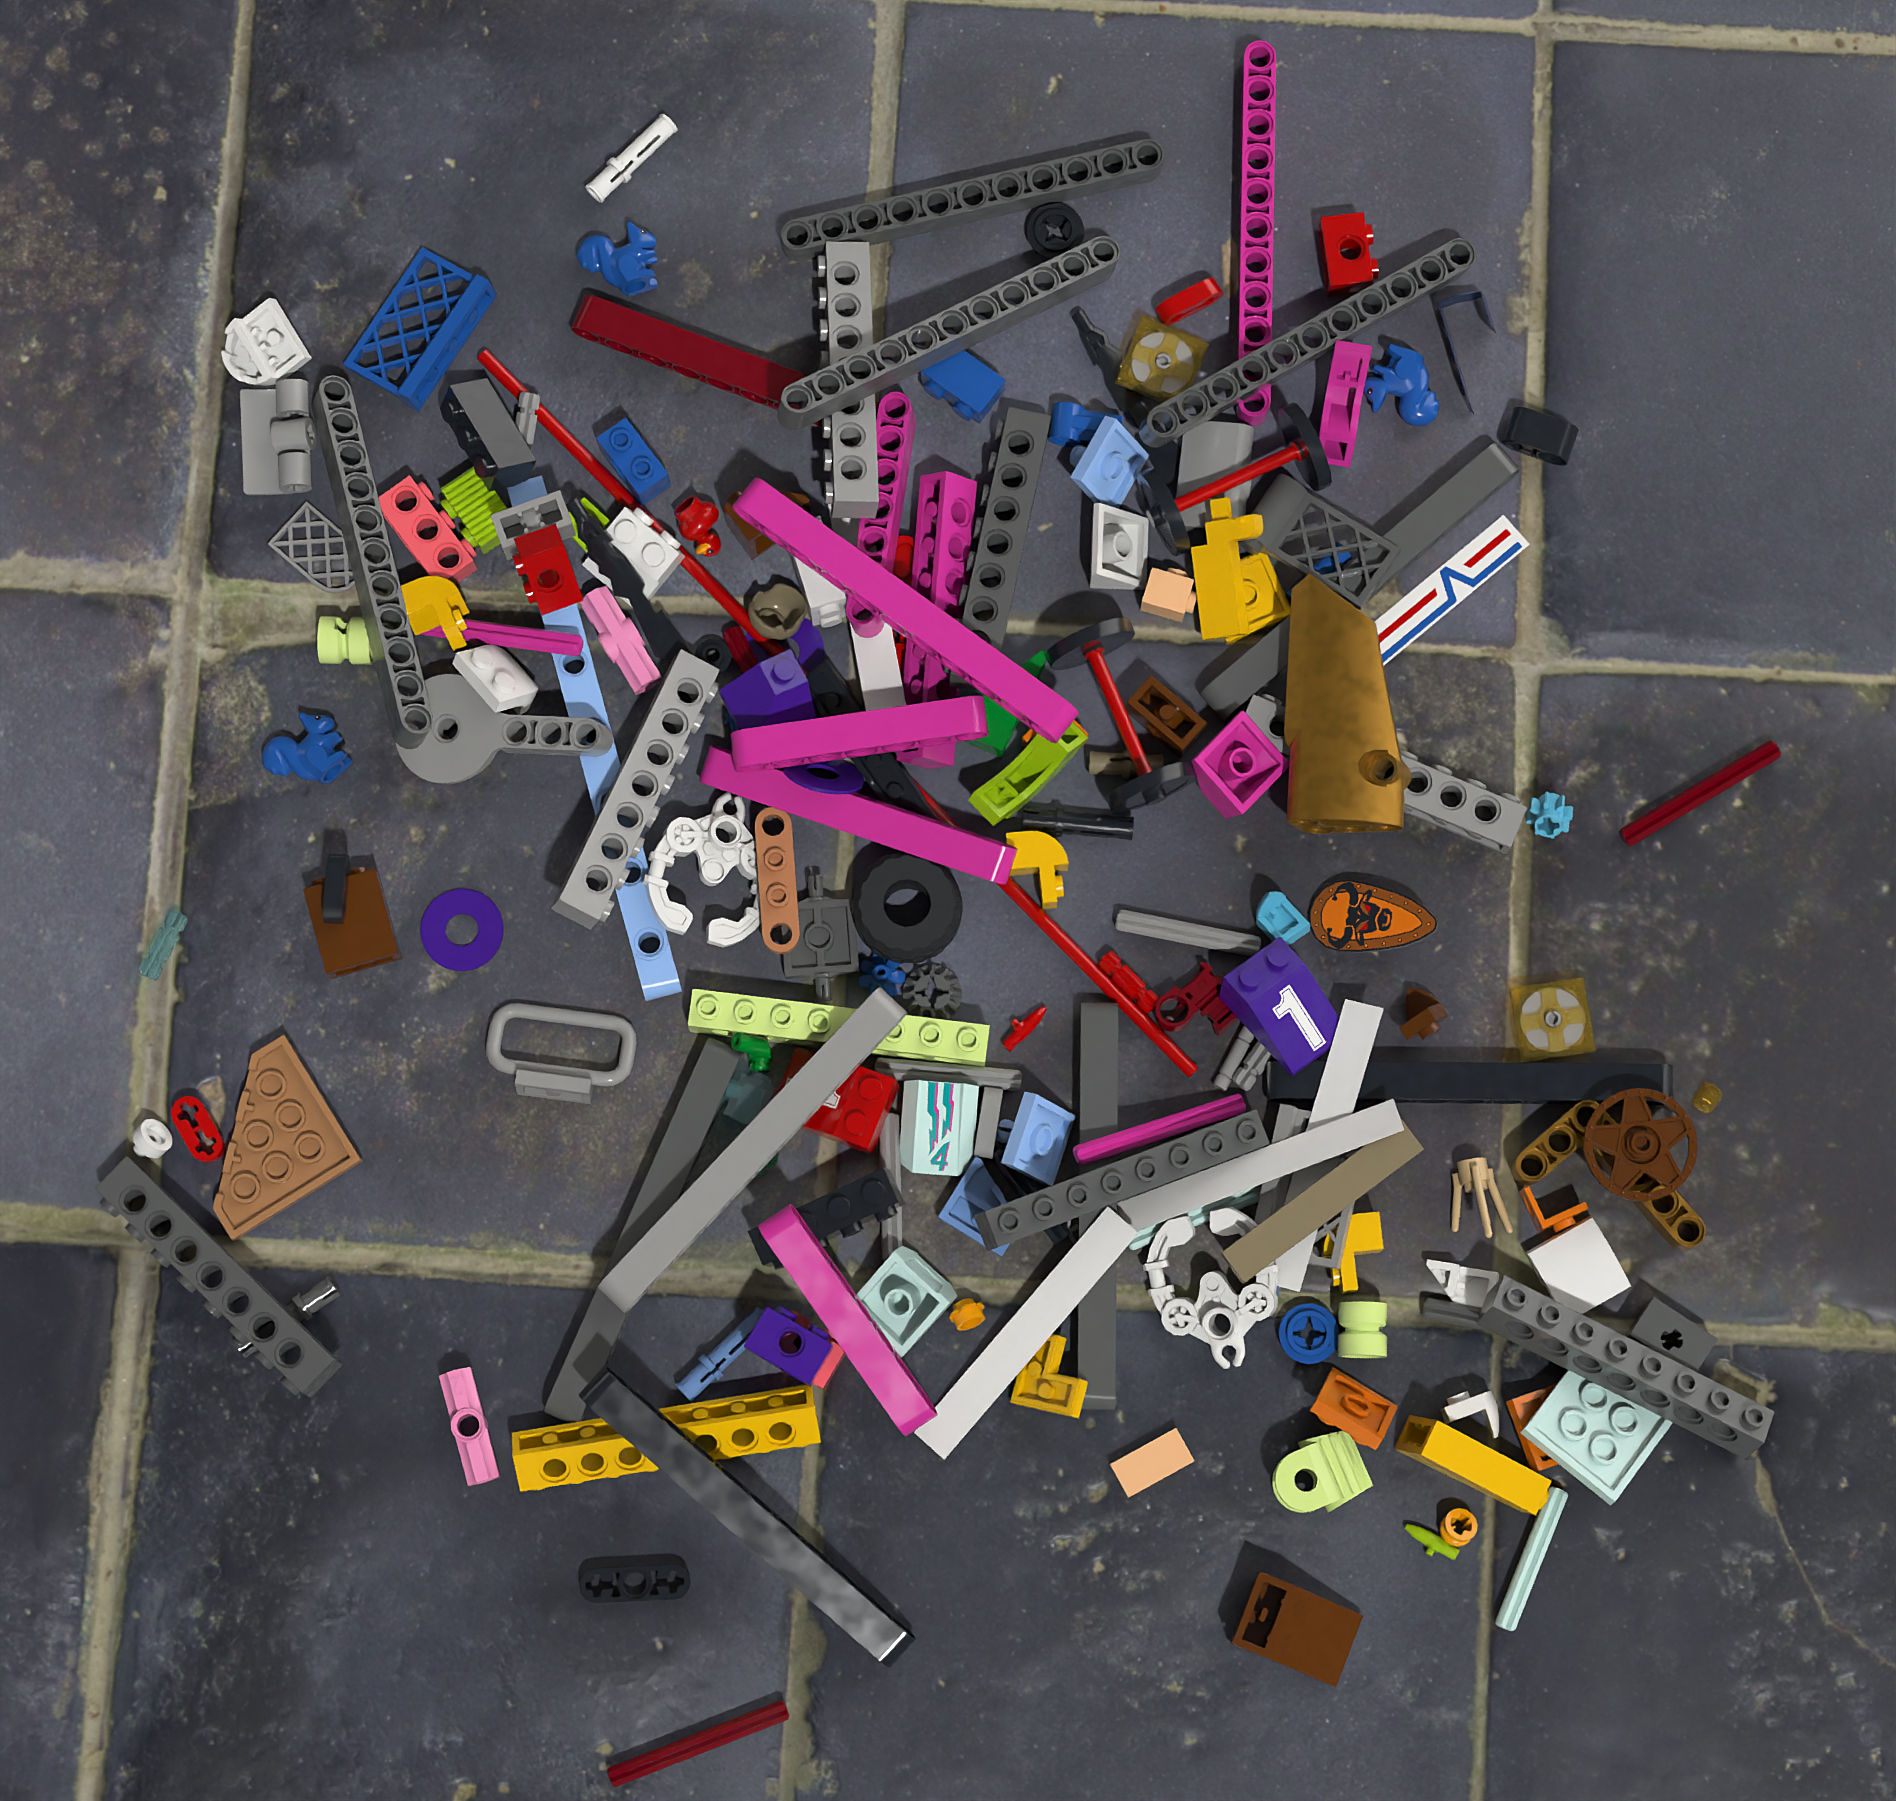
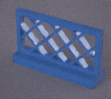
M422 247L343 365L349 371L403 400L408 407L419 412L496 298L497 293L489 280L478 274L474 276ZM426 261L437 266L439 277L420 281L418 273ZM444 270L449 272L450 274L444 275ZM460 279L468 283V286L461 295L449 297L446 283ZM441 285L443 299L425 304L422 290ZM417 292L419 306L400 311L399 301L402 296ZM446 308L447 317L444 322L429 327L426 312ZM421 314L424 329L405 333L402 319ZM397 321L399 335L381 340L379 330L383 324ZM426 337L427 347L423 353L409 356L407 342ZM401 343L404 358L385 363L382 348ZM377 350L380 365L363 368L357 364L364 353ZM406 366L407 377L400 387L390 383L387 371ZM381 373L382 378L375 374Z

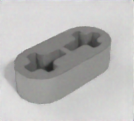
M984 1088L974 1156L989 1159L993 1157L1003 1089Z

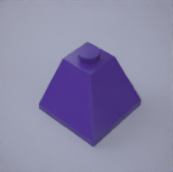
M791 649L758 663L718 692L738 730L816 719L808 680Z

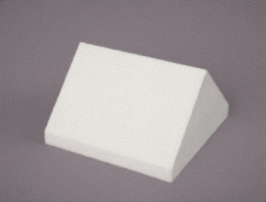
M1102 503L1094 504L1091 533L1090 588L1146 589L1149 518Z

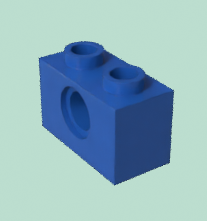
M626 417L596 438L599 451L642 506L671 486L668 472Z

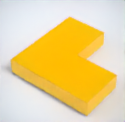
M1052 1334L1017 1374L1010 1403L1079 1419L1088 1382L1058 1374L1067 1338Z

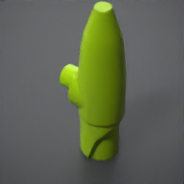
M1410 1524L1405 1526V1530L1412 1537L1427 1547L1425 1554L1432 1557L1434 1552H1439L1451 1560L1456 1559L1460 1549L1449 1545L1442 1537L1419 1526Z

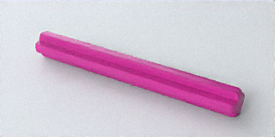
M464 619L468 629L462 631L465 641L570 656H579L584 645V641L579 634ZM441 625L419 634L447 638Z
M1235 1094L1079 1144L1073 1148V1155L1078 1165H1085L1239 1115L1246 1111L1243 1097L1240 1094Z

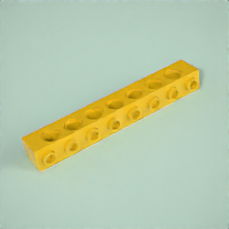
M808 1385L658 1409L715 1460L731 1459L736 1456L768 1453L773 1450L805 1447L810 1444L821 1443L813 1388ZM602 1418L512 1433V1456L520 1492L659 1470L654 1463Z

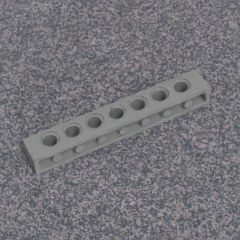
M826 241L824 255H818L817 277H824V287H819L818 309H825V319H820L819 340L826 341V351H821L820 370L873 345L869 242ZM844 280L849 282L850 284L842 285L837 281ZM846 312L849 313L851 316L843 317L838 313ZM840 344H848V345L852 346L853 348H851V349H844V348L840 347L839 345H840ZM859 374L852 375L856 379H865ZM828 389L821 390L825 394H834ZM875 394L846 407L855 411L853 414H846L840 410L822 419V437L829 438V449H824L823 469L824 471H830V482H825L824 501L825 504H831L832 518H876L879 504L876 409ZM851 441L854 442L856 446L848 447L845 446L842 442ZM853 474L857 476L858 479L849 480L845 478L843 475Z
M682 649L673 658L551 907L553 911L590 930L599 920L602 922L606 921L614 906V902L609 900L614 888L620 890L630 871L625 869L629 857L634 859L637 857L644 844L645 839L640 837V834L645 825L651 827L659 813L660 808L655 803L660 794L666 796L673 784L675 776L671 775L670 772L675 763L680 765L683 762L690 748V745L686 744L685 741L690 732L693 734L697 732L705 717L704 714L700 713L704 702L711 703L720 684L714 681L720 669ZM677 691L687 693L691 703L681 701ZM662 722L671 723L676 729V734L668 733L663 728ZM647 753L658 755L662 765H655L650 762ZM636 783L643 786L647 796L637 795L632 788V784ZM617 815H624L629 818L631 828L620 825ZM608 846L612 848L616 853V859L605 857L601 847ZM586 878L596 879L600 883L601 891L590 889L586 883Z
M1253 694L1246 714L1290 763V748L1286 744L1285 736H1276L1269 728V725L1276 721L1285 724V707L1281 706L1282 702L1271 695L1262 694L1259 697ZM1400 750L1402 762L1411 771V778L1420 779L1425 786V790L1421 793H1414L1408 788L1404 790L1405 813L1501 853H1508L1527 810V807L1520 804L1521 800L1503 792L1500 795H1496L1487 791L1486 785L1477 780L1467 778L1465 781L1451 776L1452 771L1436 764H1432L1431 767L1417 762L1418 758L1415 755ZM1394 766L1389 768L1391 776L1394 773ZM1443 792L1454 793L1458 797L1459 805L1456 807L1444 805L1440 794ZM1477 806L1488 807L1493 813V819L1481 821L1475 815V808Z

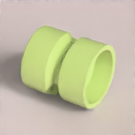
M342 616L320 617L317 633V650L320 664H341L344 659H349L351 664H373L374 660L363 617L352 616L349 622H345Z
M1362 1301L1338 1303V1321L1345 1328V1331L1338 1335V1357L1386 1358L1387 1336L1379 1332V1329L1386 1326L1387 1304Z

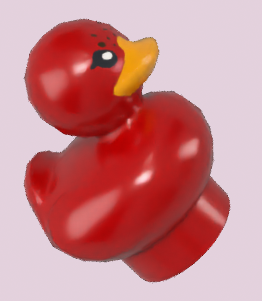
M696 495L689 496L674 511V515L679 520V532L686 540L697 541V554H702L705 557L716 556L722 547L721 539L715 533L708 531L718 521L719 510L712 502L700 501Z

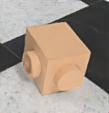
M1152 567L1140 610L1182 622L1185 612L1192 614L1196 603L1197 594L1195 591H1192L1194 579L1188 578V574L1179 569L1168 568L1167 571Z

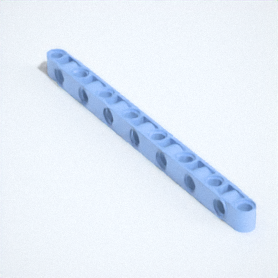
M542 475L507 488L512 507L547 495ZM577 603L543 615L542 619L545 630L579 634L584 641L579 656L552 653L568 716L593 719L605 725L611 731ZM572 660H581L585 664L583 669L577 674L565 671L566 665ZM614 738L611 749L603 756H580L595 816L621 766ZM617 815L620 825L631 828L629 818L624 815ZM604 846L607 858L616 859L615 851L608 846ZM642 846L635 859L629 857L625 869L629 867L638 868L641 871L640 878L634 883L625 882L620 890H615L646 1001L682 992L666 930L653 914L648 901L646 885L642 884L643 877L648 875L649 872ZM648 937H654L660 941L659 949L650 954L641 951V942Z

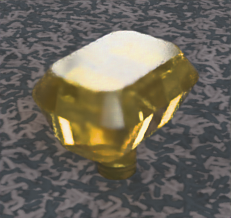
M1706 1083L1695 1096L1694 1105L1704 1113H1711L1721 1100L1722 1091L1714 1084Z

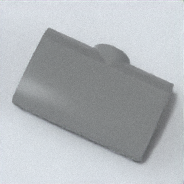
M283 379L276 382V389H242L240 391L243 491L245 494L280 495L302 493L312 489L311 450L316 448L317 433L309 413V387L307 381L302 379Z
M1206 421L1183 434L1176 498L1251 464L1254 428L1241 423ZM1251 480L1180 512L1185 527L1205 528V522L1212 521L1210 500L1229 497L1232 518L1245 516Z

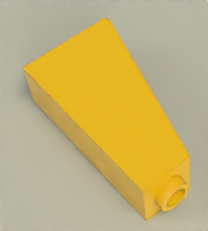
M1409 1415L1394 1447L1400 1453L1520 1512L1536 1515L1538 1510L1545 1506L1549 1498L1548 1488L1552 1482L1551 1480L1438 1420Z

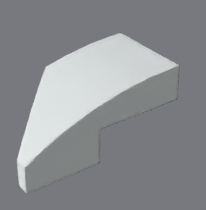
M1427 1259L1426 1265L1454 1303L1482 1308L1487 1293L1499 1280L1498 1272L1461 1267L1459 1264Z

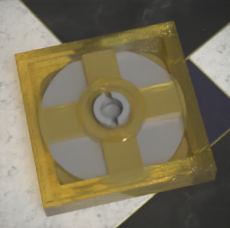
M1143 315L1115 383L1163 403L1193 386L1209 343Z
M1584 978L1509 989L1521 1063L1593 1053L1596 1051Z

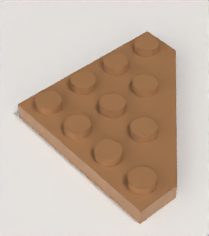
M282 1035L251 1055L248 1067L249 1073L240 1098L232 1139L227 1149L219 1191L214 1200L213 1210L233 1241L241 1238L363 1162L285 1035Z

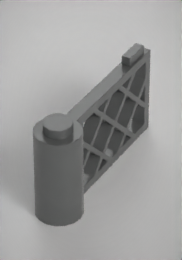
M1284 474L1277 476L1251 513L1262 515V534L1255 539L1240 541V545L1253 555H1258L1259 552L1269 554L1305 577L1310 573L1359 610L1362 609L1401 552V548L1308 493L1299 482ZM1310 506L1324 514L1325 525L1305 528L1303 516ZM1329 517H1330L1331 519H1333L1334 521H1336V522H1335V523H1330ZM1299 523V525H1300V530H1295V531H1293V530L1295 529V527L1297 526V524ZM1348 528L1354 532L1356 543L1339 547L1335 546L1333 530ZM1328 532L1331 548L1310 552L1307 536ZM1360 536L1367 541L1361 542ZM1302 537L1306 553L1290 556L1280 549L1286 540ZM1379 547L1389 553L1382 563L1367 566L1363 549ZM1358 550L1362 567L1341 571L1337 554ZM1333 555L1336 572L1321 575L1314 570L1312 559ZM1302 561H1307L1308 566L1303 564ZM1375 572L1373 577L1369 579L1368 573ZM1364 574L1366 587L1359 597L1345 589L1343 578ZM1338 579L1339 585L1334 583L1332 580Z

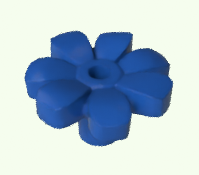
M873 954V963L868 960H863L860 970L866 975L861 976L858 982L863 989L871 987L870 995L881 987L888 995L894 997L898 993V988L895 984H903L905 982V972L896 971L900 963H894L890 960L886 961L885 958Z

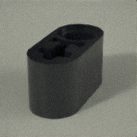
M1514 407L1502 444L1513 451L1554 465L1565 466L1568 464L1579 429L1567 421L1533 409Z

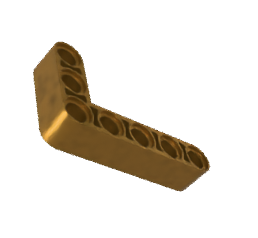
M1583 1100L1577 1103L1517 1155L1511 1164V1175L1514 1180L1521 1185H1534L1581 1145L1583 1146L1585 1127L1578 1123L1577 1112L1579 1110H1586L1592 1114L1599 1104L1592 1100ZM1606 1111L1596 1123V1125L1617 1124ZM1551 1134H1559L1564 1137L1567 1144L1564 1152H1556L1550 1147L1549 1137ZM1592 1146L1596 1162L1610 1176L1614 1156H1609ZM1531 1158L1537 1162L1539 1166L1537 1176L1531 1177L1523 1173L1521 1169L1522 1159ZM1644 1174V1182L1641 1185L1633 1184L1628 1191L1649 1193L1663 1189L1665 1186ZM1676 1190L1665 1196L1669 1202L1667 1213L1657 1212L1652 1205V1201H1632L1673 1248L1680 1251L1690 1250L1704 1240L1706 1234L1704 1222ZM1680 1223H1687L1692 1226L1695 1234L1692 1242L1683 1241L1679 1237L1677 1229Z

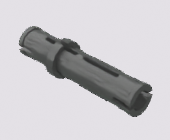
M326 1276L325 1279L302 1294L297 1292L292 1295V1300L285 1304L284 1307L299 1322L304 1319L309 1321L314 1317V1312L334 1299L339 1298L341 1293L335 1283H332V1279ZM274 1321L266 1322L261 1327L260 1336L262 1339H267L273 1335L275 1331ZM235 1336L232 1338L238 1350H242L241 1354L245 1358L257 1350L249 1340L242 1344Z

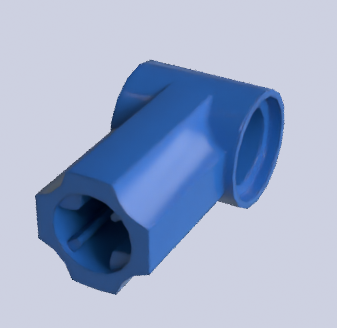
M1057 402L1053 404L1048 440L1053 444L1065 447H1075L1080 445V443L1089 445L1105 415L1116 418L1121 424L1123 416L1086 411L1083 406L1075 403Z

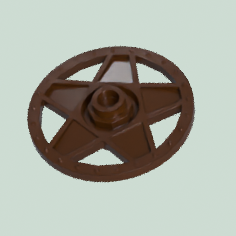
M1634 1088L1613 1094L1595 1109L1588 1120L1584 1132L1583 1149L1590 1172L1607 1191L1617 1197L1630 1201H1653L1671 1194L1689 1177L1697 1157L1696 1131L1686 1111L1671 1097L1651 1089ZM1645 1098L1663 1103L1677 1116L1654 1120ZM1623 1100L1620 1124L1596 1125L1606 1109ZM1687 1135L1688 1156L1681 1172L1669 1149ZM1592 1146L1614 1156L1609 1180L1598 1167ZM1643 1174L1648 1175L1665 1186L1663 1189L1649 1193L1628 1191Z

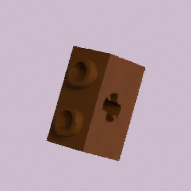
M1152 675L1126 703L1128 715L1179 759L1182 758L1205 731L1207 722Z

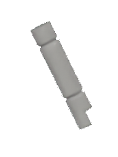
M1245 1026L1242 1027L1238 1035L1239 1038L1235 1040L1219 1071L1220 1074L1217 1075L1212 1084L1222 1091L1227 1090L1231 1082L1230 1079L1233 1078L1250 1046L1249 1043L1254 1038V1035Z

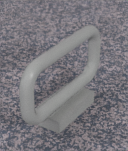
M510 1003L499 1008L491 1019L486 1042V1056L490 1064L498 1071L516 1075L515 1087L517 1095L591 1104L593 1085L614 1086L623 1082L629 1076L633 1067L637 1045L636 1033L629 1022L615 1015ZM512 1018H524L617 1031L622 1037L619 1063L614 1070L604 1072L505 1058L501 1053L505 1023Z

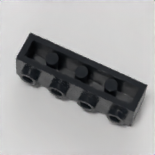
M882 1168L796 1208V1210L822 1247L826 1248L830 1246L828 1240L841 1234L843 1238L855 1235L864 1230L862 1224L876 1218L877 1222H882L897 1215L896 1208L905 1205V1202L891 1171ZM759 1227L749 1230L748 1234L762 1265L767 1267L774 1266L775 1270L784 1268L764 1239Z

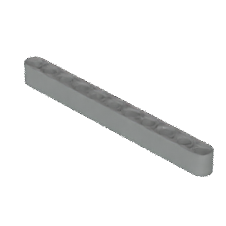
M881 987L876 989L611 1270L597 1288L624 1314L627 1313L890 1034L908 1012Z

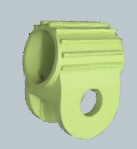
M1344 1431L1298 1442L1300 1449L1284 1457L1277 1464L1272 1476V1488L1277 1500L1285 1508L1298 1513L1311 1512L1324 1506L1327 1513L1373 1486L1354 1440ZM1298 1471H1306L1312 1476L1313 1487L1310 1491L1304 1492L1296 1487L1294 1479Z

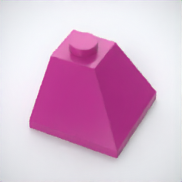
M1243 710L1192 760L1201 792L1225 819L1243 815L1289 767V762Z

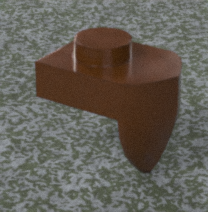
M1410 987L1406 995V1010L1409 1021L1400 1026L1399 1029L1407 1040L1417 1036L1424 1040L1440 1030L1439 1023L1449 1015L1433 995L1424 990Z

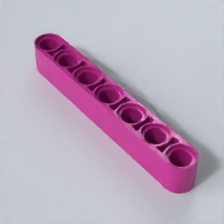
M890 392L881 399L876 419L879 489L877 512L887 510L889 513L880 519L860 518L856 543L857 549L892 574L916 429V415L911 402L901 392ZM898 410L905 411V413L898 418L890 417L894 412ZM891 444H900L899 447L893 451H885V449ZM894 477L891 483L887 485L880 484L882 479ZM875 544L884 545L878 552H868ZM848 596L846 615L855 633L863 638H872L882 631L885 622L874 614L865 621L857 620L862 613L868 612V610Z
M966 696L747 728L732 732L730 737L735 771L749 773L976 740L988 736L989 731L984 698L981 696Z
M791 1204L787 1205L759 1224V1230L768 1245L902 1434L907 1436L936 1417L938 1413L927 1394L794 1206Z

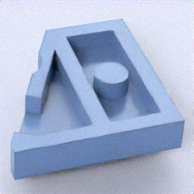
M977 1156L939 1214L938 1219L985 1247L974 1215L1007 1202L985 1168L984 1163ZM1011 1243L989 1251L1002 1258Z

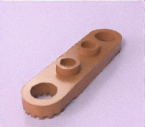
M769 807L762 810L755 820L762 938L764 945L769 951L784 955L796 948L800 938L792 822L785 811ZM768 818H779L784 824V829L779 835L770 836L764 832L762 826ZM782 925L790 929L792 938L788 943L779 945L772 941L770 932L776 926Z

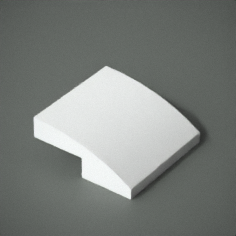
M1591 1216L1526 1252L1541 1284L1547 1288L1551 1298L1580 1314L1589 1311L1631 1287L1614 1252Z

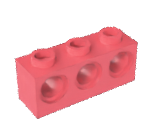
M409 475L378 497L383 517L427 576L443 577L457 585L477 570L473 560L477 556L475 550L465 538L460 541L451 531L456 526L443 509L438 513L430 502L435 498L423 481L416 484ZM412 498L417 501L416 506L412 510H399V505L404 499ZM433 526L438 529L437 535L430 540L420 538V533L424 528ZM447 555H457L459 557V562L452 568L442 567L441 562Z

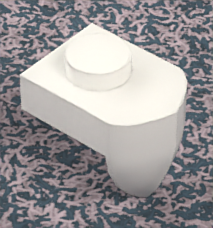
M1492 1390L1471 1398L1468 1391L1447 1399L1449 1406L1440 1410L1445 1424L1481 1411L1494 1438L1498 1437L1499 1413Z

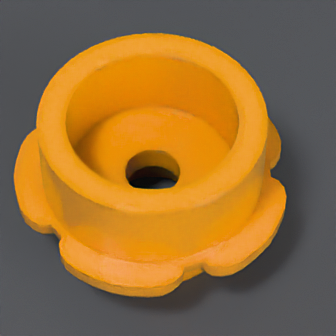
M972 1298L963 1299L953 1305L954 1311L949 1315V1319L955 1323L957 1330H969L980 1325L985 1320L982 1312L984 1304L981 1302L975 1303Z

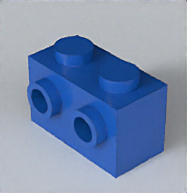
M965 350L921 371V383L924 384L923 389L937 400L944 398L951 403L953 411L966 421L972 418L980 424L1005 391L1006 380Z

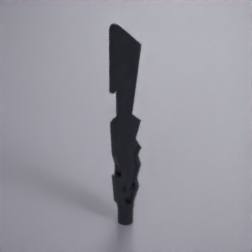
M1084 310L1078 311L1072 316V319L1082 335L1081 341L1093 366L1098 364L1101 369L1105 385L1119 411L1128 412L1139 429L1142 420L1149 413L1140 403L1144 389L1140 386H1133L1127 381L1126 373L1130 365L1124 364L1121 351L1110 345L1107 333L1096 328ZM1152 420V426L1156 431L1166 433L1156 420ZM1139 434L1135 435L1138 443L1149 454L1148 459L1162 477L1166 486L1171 485L1181 448L1174 440L1161 447H1150L1141 440Z
M578 497L566 504V507L577 523L578 538L587 545L589 558L599 566V573L611 580L614 596L629 599L654 656L673 660L681 649L693 655L663 609L656 613L643 593L645 583L628 560L616 551L611 543L614 539L598 519L586 511Z

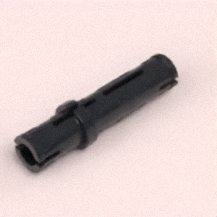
M1024 807L1021 831L1054 833V837H1062V834L1132 841L1134 817L1074 813L1064 811V808L1059 807L1056 810Z

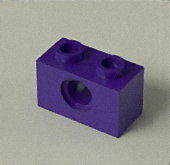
M779 1305L775 1311L766 1307L744 1344L745 1349L811 1387L834 1348L832 1344L827 1342L830 1335L812 1324L808 1330L795 1323L798 1316ZM790 1333L798 1335L802 1340L801 1348L793 1354H787L780 1348L781 1339Z

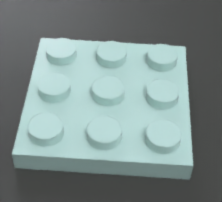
M1567 1370L1520 1433L1605 1502L1612 1505L1673 1422Z

